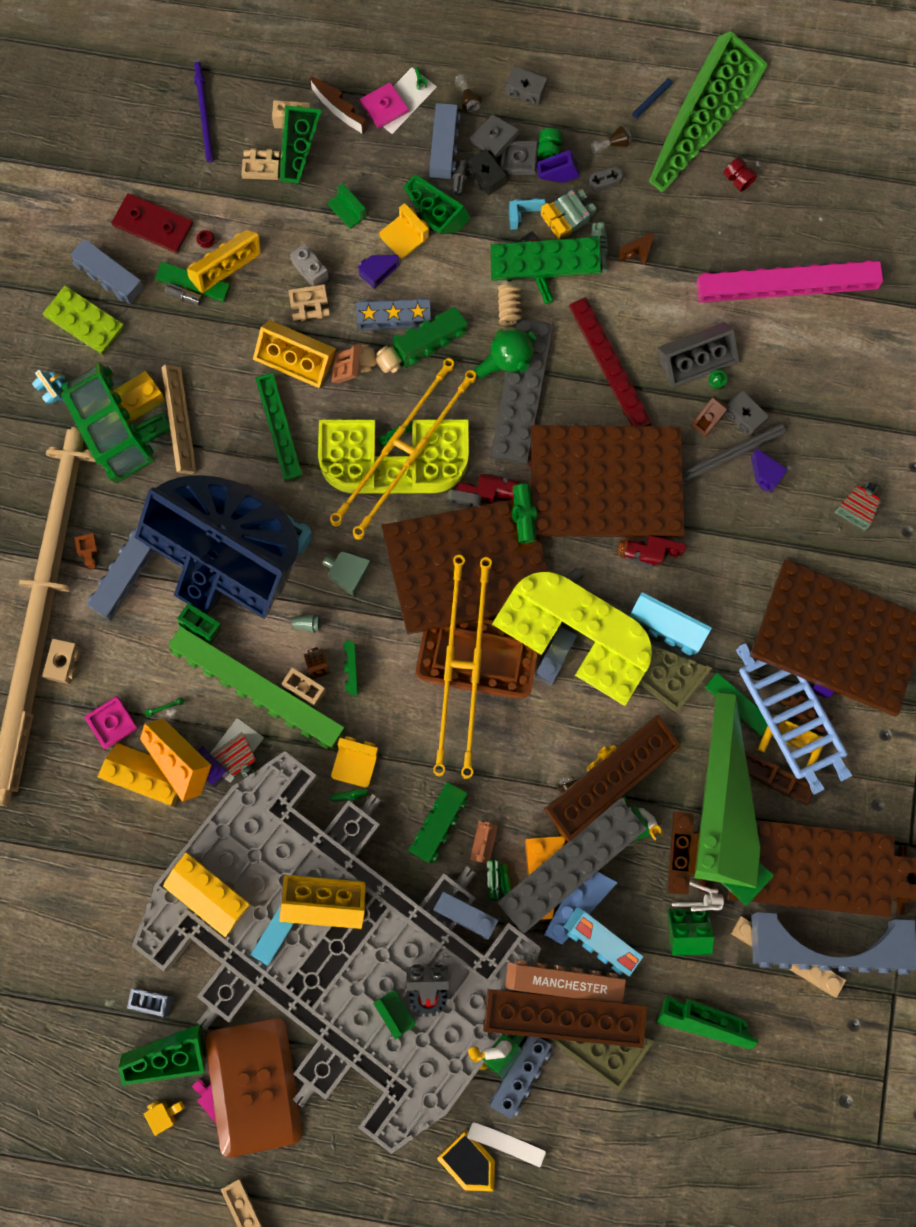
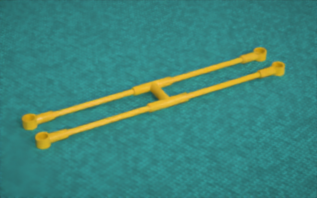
M447 358L443 361V367L436 375L432 385L402 426H399L381 451V455L346 503H343L337 513L331 515L330 521L333 526L338 527L341 525L343 516L350 508L349 505L384 457L396 446L409 453L410 456L370 514L364 518L359 526L353 529L355 539L360 540L364 537V531L371 523L375 513L406 470L411 467L427 445L429 438L456 400L465 392L470 384L476 381V373L469 370L465 373V379L458 387L457 393L426 436L414 448L399 439L439 381H442L445 375L454 369V361ZM338 518L339 521L335 522L333 519ZM357 531L362 532L360 535L356 534Z
M456 555L453 559L455 566L453 579L455 583L449 646H447L445 662V688L440 741L433 772L438 777L443 776L445 773L444 741L450 681H452L453 668L472 669L471 683L473 685L467 752H465L464 767L461 770L462 777L470 779L473 776V753L471 752L477 685L480 679L486 583H488L489 569L491 568L492 561L488 557H484L480 561V582H482L474 659L473 662L454 660L455 647L453 645L459 581L461 580L465 558L462 555ZM461 559L463 562L458 564L455 561ZM487 561L489 565L484 566L482 563ZM437 767H441L443 771L441 773H437L435 769ZM464 770H470L471 774L469 776L464 775Z

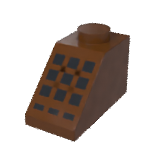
M318 647L312 648L304 654L312 679L330 674L323 649H318Z

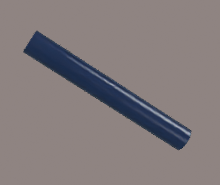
M668 78L632 113L633 117L637 119L673 84L672 80Z

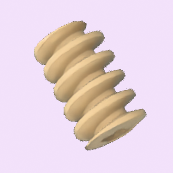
M509 284L498 286L499 324L502 326H513L517 321L522 320V316L517 315L522 312L518 308L522 305L518 301L521 299V295L518 294L521 292V289Z

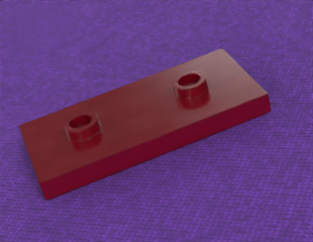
M127 193L111 224L118 229L177 254L193 225V221Z

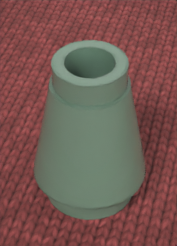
M316 614L293 617L292 628L315 633L321 629V617L316 616Z

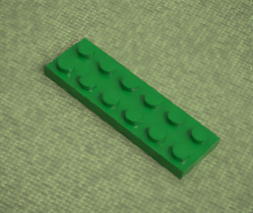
M600 237L490 244L492 281L601 274Z

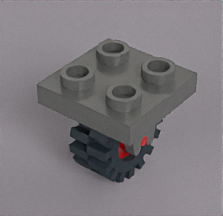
M437 963L432 966L414 964L411 967H407L406 984L407 991H410L409 1000L415 1012L418 1010V1014L421 1016L422 1013H425V1017H429V1013L435 1016L436 1012H442V1008H445L447 1002L446 989H449L448 966Z

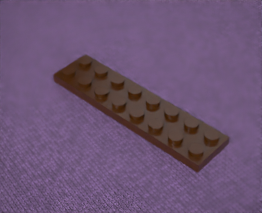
M655 715L546 806L544 810L565 840L571 841L681 747V745L660 715Z
M487 988L483 1031L643 1048L647 1006Z

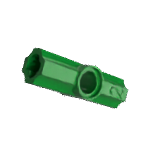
M530 485L513 486L515 506L512 509V518L514 522H517L519 543L535 542L534 521L536 520L537 511L535 506L532 505Z

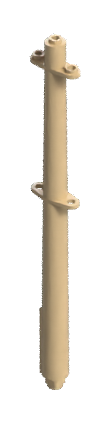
M71 427V429L66 431L63 450L49 447V450L46 451L47 456L61 460L34 580H19L18 584L23 587L32 588L0 731V806H8L12 792H18L33 720L31 711L55 591L69 592L71 588L67 585L57 584L73 493L79 462H95L90 450L82 452L84 439L77 427Z

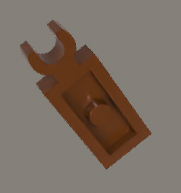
M793 694L789 696V701L783 699L779 703L793 708L808 700L801 695L796 699ZM814 707L795 715L796 718L804 723L819 717ZM826 713L829 720L831 721L833 717ZM823 724L813 728L820 734L825 731Z

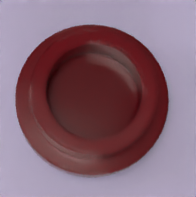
M208 230L200 231L197 235L198 245L202 248L213 246L215 243L214 234Z

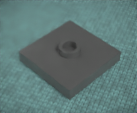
M492 114L469 140L471 144L482 150L486 149L490 155L498 158L520 132L519 129Z
M513 141L501 153L500 168L506 175H536L538 141Z

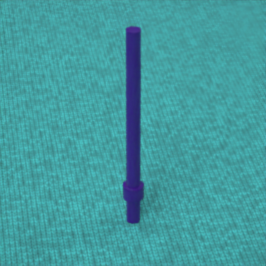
M195 62L194 82L197 85L206 161L213 162L204 90L205 76L202 74L201 62Z

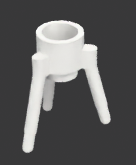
M690 880V885L709 892L708 895L704 896L703 902L672 903L674 907H692L691 911L721 910L724 899L722 894H718V889H712Z

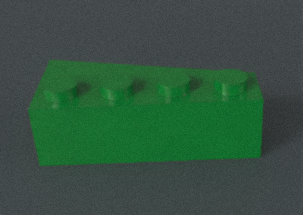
M453 307L437 315L432 322L431 320L422 322L416 330L412 327L407 329L406 334L401 337L399 334L393 336L394 348L402 357V363L405 368L415 366L420 362V359L425 356L430 357L440 347L444 348L455 338L463 337L468 331V323L457 307Z
M446 782L433 805V809L426 817L423 827L417 833L414 844H411L408 850L410 854L428 864L431 861H436L440 854V851L437 849L441 843H446L450 835L447 833L450 825L455 826L459 819V816L456 814L460 808H465L469 800L466 798L467 792Z
M200 1024L122 1053L118 1066L122 1086L204 1074L206 1054Z

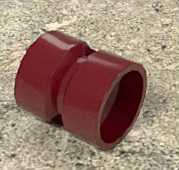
M741 157L733 160L723 172V175L729 181H734L733 185L739 192L745 191L758 176L751 168H747V163Z

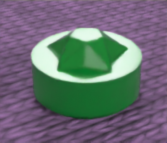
M721 370L711 372L708 378V384L711 388L718 390L726 385L727 375Z

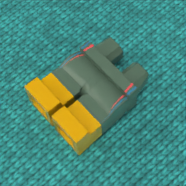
M583 189L575 193L573 190H570L548 205L547 203L541 206V216L548 226L551 227L558 240L565 239L582 226L588 224L590 218L596 213V207L593 203L585 207L582 202L587 200Z

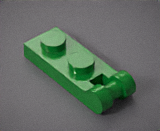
M348 640L343 644L344 652L348 658V661L344 662V670L349 676V680L345 681L346 692H349L350 697H358L356 649L354 643Z

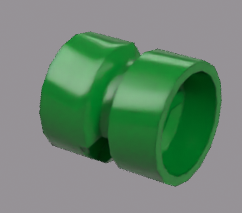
M545 128L540 131V145L538 146L537 155L539 160L542 161L561 153L560 146L562 145L563 136L561 131L554 128Z

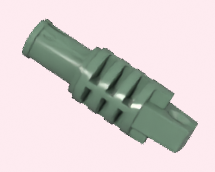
M593 223L591 237H600V262L603 273L608 271L606 261L609 253L608 239L604 223Z

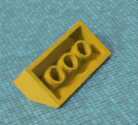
M250 230L237 233L233 239L222 243L218 249L207 253L198 262L192 263L187 268L189 279L201 293H204L216 283L261 255L259 235Z
M269 320L261 326L253 360L320 388L332 365L336 348Z
M146 371L114 390L123 401L121 402L122 407L126 408L131 416L129 418L130 422L165 402L162 393ZM105 395L82 410L88 418L108 406L111 401L108 395ZM116 411L91 424L101 440L124 427Z
M119 743L107 755L97 776L102 780L174 808L179 798L152 756Z
M185 853L179 860L163 887L225 938L252 906L251 903L189 853Z
M284 875L279 922L362 929L365 911V882Z

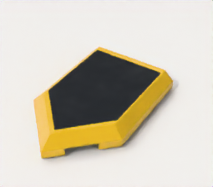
M466 1129L437 1159L464 1190L494 1191L495 1160L479 1142L467 1138L469 1131Z

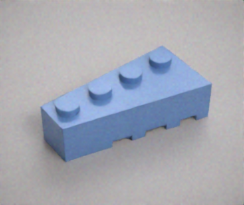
M596 872L558 905L553 914V919L550 920L543 935L562 945L569 938L567 935L569 931L563 926L575 909L578 907L587 914H590L617 882Z

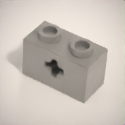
M303 244L290 254L292 264L311 286L322 285L329 280L327 269L306 244Z

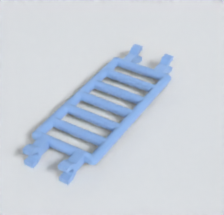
M746 643L739 646L736 652L745 664L744 667L740 668L739 672L795 777L798 779L806 777L813 795L824 790L823 785L817 779L814 772L832 763L841 782L851 777L850 771L842 761L848 753L809 681L797 676L800 683L763 700L758 689L791 673L781 670L754 683L749 672L767 663L760 660L754 661L750 657ZM805 690L810 700L772 717L767 708L768 706ZM814 707L819 716L818 718L785 734H781L776 724ZM824 725L828 735L793 752L790 751L786 741L817 726ZM830 742L834 743L838 751L837 753L800 769L795 759Z

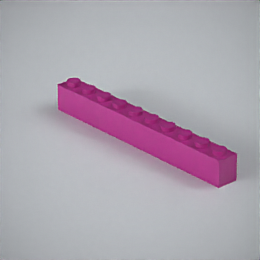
M867 260L862 263L851 261L845 264L830 263L823 266L819 264H813L809 267L798 265L792 268L776 267L770 270L760 268L755 271H722L717 274L706 272L698 276L696 286L698 301L703 303L874 290L881 286L883 277L880 261Z

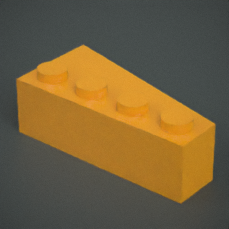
M164 718L145 723L140 740L182 802L201 796L211 764Z
M563 836L525 840L528 876L565 845V838ZM554 909L541 920L553 919Z

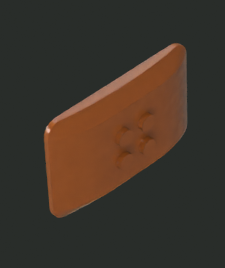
M483 619L482 655L477 692L513 698L528 697L532 690L538 652L492 625V620ZM478 620L455 625L454 660L473 662ZM450 626L423 632L416 665V676L420 680L445 686L444 673L447 646H449ZM453 668L450 687L472 691V669Z
M274 1018L210 1031L206 1035L205 1046L221 1153L225 1157L232 1158L297 1143L302 1137L298 1102L296 1103L293 1100L297 1092L285 1022Z

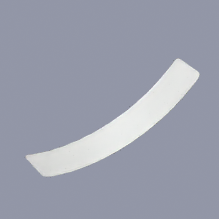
M475 1122L472 1123L467 1136L468 1139L501 1150L537 1167H541L545 1156L544 1150Z

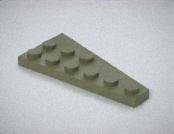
M587 638L585 641L591 646L595 643L590 638ZM651 645V662L639 684L677 713L711 671L712 667L696 663V661L677 656V654Z
M644 1038L643 1048L549 1039L618 1092L621 1091L654 1042Z

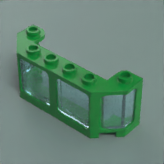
M98 362L92 369L74 380L62 384L61 388L64 392L61 393V396L94 460L98 465L101 464L104 467L108 478L118 484L155 461L153 457L154 451L149 444L146 445L140 441L138 429L134 424H131L129 412L126 408L122 407L121 402L123 401L120 395L112 388L114 383L111 377L113 376L111 369Z

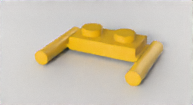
M787 720L776 724L781 734L799 727ZM767 726L758 750L761 752L766 751L773 735L769 726ZM807 731L786 741V743L799 749L822 738V736ZM823 746L809 752L811 756L806 767L817 762Z

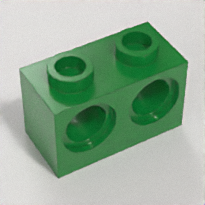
M187 603L177 617L179 627L181 626L210 645L221 631V623Z

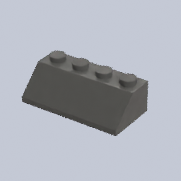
M725 322L657 347L660 364L672 388L710 374L714 370H720L739 362L734 329Z

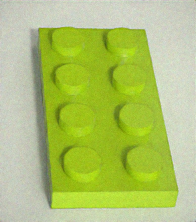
M66 286L61 289L42 313L44 317L101 355H104L125 328L124 324Z

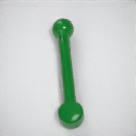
M178 698L176 701L156 709H147L145 715L151 717L153 713L177 704L182 705L184 700Z

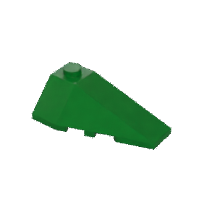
M416 174L403 186L428 226L440 235L459 232L470 220L462 204Z

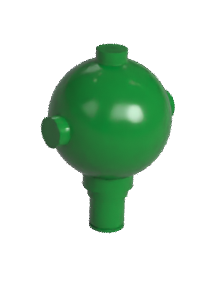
M517 328L498 330L490 346V355L486 357L483 363L475 367L474 371L480 380L494 371L496 373L499 370L508 373L527 371L534 357L533 343L537 339L531 331L526 333Z

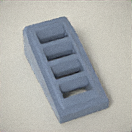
M131 988L127 1008L161 1017H168L171 1012L174 996ZM138 994H141L138 1006L136 1005ZM146 996H149L146 1007H144ZM154 998H157L155 1008L152 1009Z

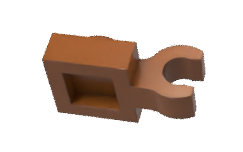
M94 533L74 537L78 556H84L85 565L88 566V569L96 568L93 554L98 553Z

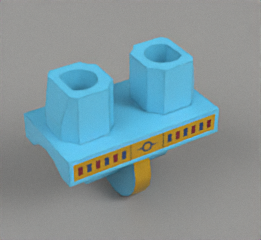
M41 370L35 372L37 378L33 381V386L38 391L47 389V392L42 396L43 400L50 405L57 400L64 401L61 396V385L65 380L62 373L56 374L54 371L43 373Z

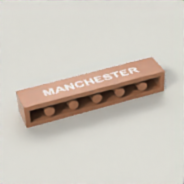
M516 960V963L508 962L505 988L577 999L623 1003L626 980L618 978L619 974L607 972L605 976L601 975V971L589 970V973H583V969L571 967V971L565 970V966L553 965V968H547V964L535 962L534 966L528 965L529 962L524 960Z

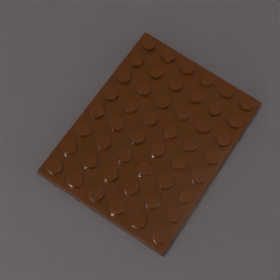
M531 425L532 505L535 506L537 511L536 520L534 521L535 535L557 537H649L650 535L654 537L683 538L684 507L681 427Z
M514 499L383 524L381 526L407 635L451 625L455 583L453 579L455 568L453 559L456 555H462L465 558V563L462 567L461 580L459 581L455 625L477 621L479 618L482 582H480V561L482 558L488 557L492 561L491 568L489 569L488 583H486L483 619L497 617L513 589L522 579L534 573L548 572L539 536H536L535 542L519 543L517 522H514L512 518V509L515 506ZM457 559L455 562L460 564L463 561L461 559ZM487 561L482 563L484 566L489 565Z
M785 559L780 568L750 657L897 717L900 713L916 659V613Z

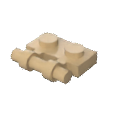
M251 148V150L244 149V157H250V159H243L242 179L278 180L279 160H273V158H280V151H273V149L257 150V148Z
M325 284L288 290L291 309H299V313L292 314L293 321L301 320V322H304L306 319H323L324 316H330L329 308L321 309V305L328 304ZM315 306L316 310L305 312L304 308Z

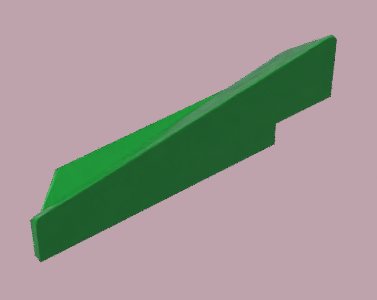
M666 996L656 1018L657 1024L743 1048L752 1049L758 1044V1039L753 1038L747 1030L748 1024L744 1019L690 999L684 1005Z

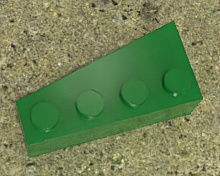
M287 105L283 108L279 183L296 185L299 183L322 111L321 109Z

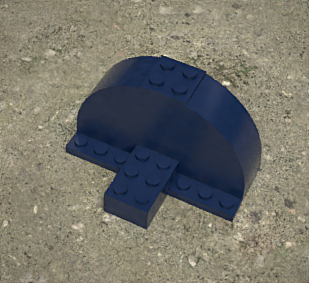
M206 475L178 477L166 481L156 488H151L148 491L134 537L183 568L174 593L175 597L208 614L218 604L223 593L263 619L268 616L273 602L282 593L295 563L299 547L296 530L288 516L277 505L278 503L247 484L244 485L229 479Z

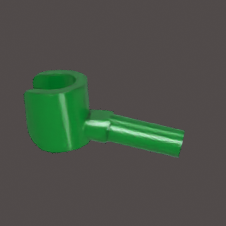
M415 67L417 89L420 90V83H424L425 88H427V80L421 76L419 67Z

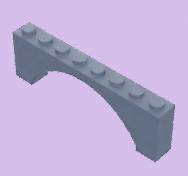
M757 912L752 915L753 964H759V968H772V965H779V969H792V966H799V970H812V967H819V971H832L831 968H839V972H851V969H858L859 973H871V970H878L879 974H891V971H898L899 975H910V971L916 970L915 920L895 919L889 921L888 928L881 938L866 951L851 957H830L816 953L795 940L777 919V913Z

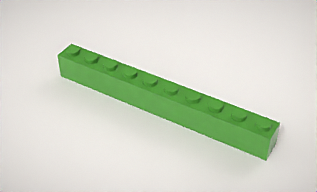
M181 626L168 644V647L172 650L171 654L179 659L181 657L188 660L186 663L195 669L199 666L204 670L203 674L213 679L215 676L220 680L219 683L227 689L230 686L236 689L235 693L243 699L246 696L253 700V705L260 709L265 707L269 710V715L276 719L281 717L286 720L284 722L285 725L292 729L295 727L302 730L300 734L308 739L315 738L318 740L317 744L326 750L328 747L333 750L345 731V728Z

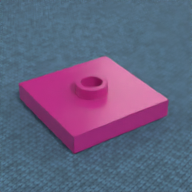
M390 82L360 99L361 105L378 129L409 112L407 106Z
M119 696L114 697L84 716L104 750L139 729Z

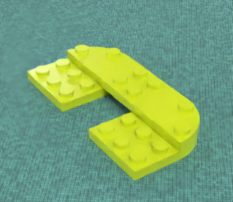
M319 420L318 460L321 473L326 481L336 489L353 493L379 457L375 456V420ZM412 420V447L415 448L420 440L426 436L436 420ZM442 420L429 438L425 448L411 467L406 470L391 493H439L458 484L468 468V420ZM385 456L359 493H385L409 456Z
M539 572L522 579L513 589L492 625L542 655L561 622L566 623L595 641L575 676L625 706L651 662V642L644 628L633 618L562 575L552 572Z

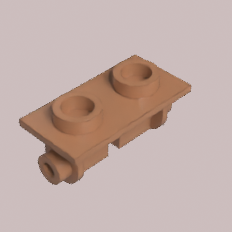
M478 822L470 860L487 864V861L491 859L498 828L497 825L489 822Z

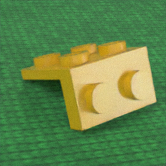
M404 203L399 207V217L379 232V237L400 259H403L429 239V226L423 219L420 220L417 217V213L412 207H408Z
M345 736V739L339 738V749L331 777L334 780L367 788L379 752L378 748L371 742L364 741L363 744L358 743L352 737Z

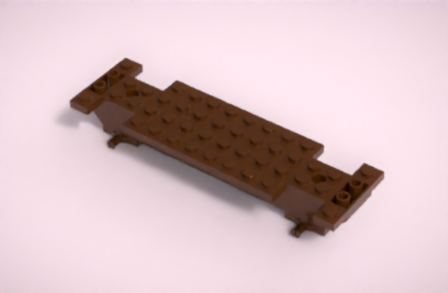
M673 812L667 893L689 895L690 877H694L699 841V834L693 833L695 813ZM756 820L760 842L759 862L774 876L751 902L881 917H891L892 901L897 902L896 914L905 915V903L916 902V858L907 857L908 847L899 846V856H894V835ZM909 873L914 877L913 884H910L907 880ZM697 879L700 880L699 884L707 887L709 880ZM699 889V891H698V892L707 893V891H704V890H702V889ZM728 890V899H729V900H738V901H740L736 896H734V895Z

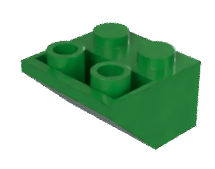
M668 909L669 942L672 955L712 954L714 934L708 910Z

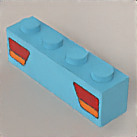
M578 907L563 926L569 931L567 935L576 942L581 940L583 948L590 953L594 950L598 953L597 958L605 964L610 962L613 965L611 969L619 975L624 973L630 977L643 958L637 951Z

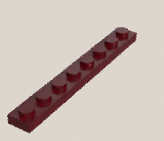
M585 297L569 304V308L630 425L650 426L652 422L587 298Z

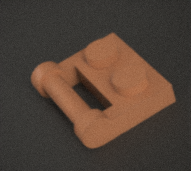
M355 344L350 349L335 352L332 371L333 383L339 384L358 377L360 371L359 358L363 353L362 345Z

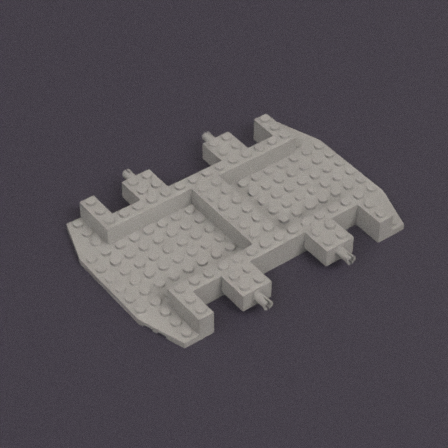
M284 751L266 763L262 768L230 788L155 883L152 896L147 904L146 912L132 947L163 972L170 971L192 941L222 963L197 996L208 1007L197 1021L200 1025L204 1023L202 1027L206 1030L217 1015L223 1017L228 1022L233 1021L256 990L315 1037L318 1042L294 1072V1075L304 1083L300 1091L293 1098L297 1103L303 1096V1099L298 1104L301 1107H304L313 1092L318 1093L326 1100L350 1067L363 1075L383 1093L361 1121L358 1128L392 1154L437 1120L444 1117L483 1065L482 1059L478 1062L471 1061L468 1050L477 1046L480 1053L484 1052V1049L492 1048L502 1035L500 1033L483 1031L487 988L516 991L505 988L508 962L516 963V960H524L529 962L528 965L534 966L538 960L541 947L507 923L485 954L479 953L452 932V929L457 924L456 922L434 911L443 892L471 905L475 897L466 891V887L476 873L472 870L468 877H466L471 870L466 866L458 879L454 881L443 873L422 903L417 905L357 858L380 828V824L371 818V814L382 801L379 798L376 799V796L371 794L363 807L358 808L348 800L323 832L295 810L319 778ZM185 853L191 854L252 904L226 938L163 887L172 869ZM284 875L365 882V911L362 929L294 923L269 966L251 956L252 951L281 905ZM437 963L448 966L449 989H446L447 1002L445 1008H442L440 1013L436 1012L435 1016H432V1013H429V1017H425V1013H422V1016L419 1015L418 1010L415 1012L413 1006L410 1005V991H407L406 984L407 967H411L414 964L432 966ZM392 990H396L416 1023L413 1028L396 1040L373 1004Z

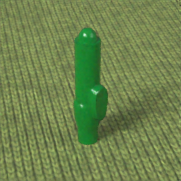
M367 788L355 789L333 794L329 799L334 802L358 800L360 797L368 795Z

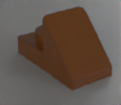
M650 233L620 247L618 256L621 262L626 259L631 260L638 254L643 265H645L654 234Z
M714 396L691 425L702 435L707 436L721 421L722 416L729 407Z

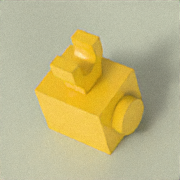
M157 1100L147 1106L148 1111L143 1114L154 1136L176 1124L177 1122L173 1115L185 1107L182 1101L169 1108L166 1101L159 1103Z

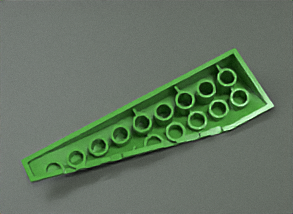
M732 31L718 36L666 138L649 179V182L661 192L666 190L678 176L679 172L685 169L689 161L699 153V150L722 128V125L752 95L768 65Z
M716 692L694 878L756 888L760 842L737 699L734 694Z

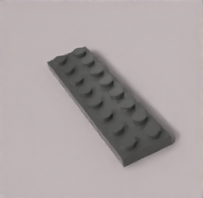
M522 319L517 321L515 328L521 329L526 333L531 331L537 339L533 343L534 357L527 371L506 373L490 458L527 465L531 445V425L535 424L553 325Z
M620 798L497 903L524 934L647 829Z

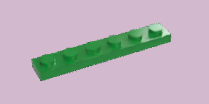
M269 373L255 377L284 482L301 478L303 476L274 374Z

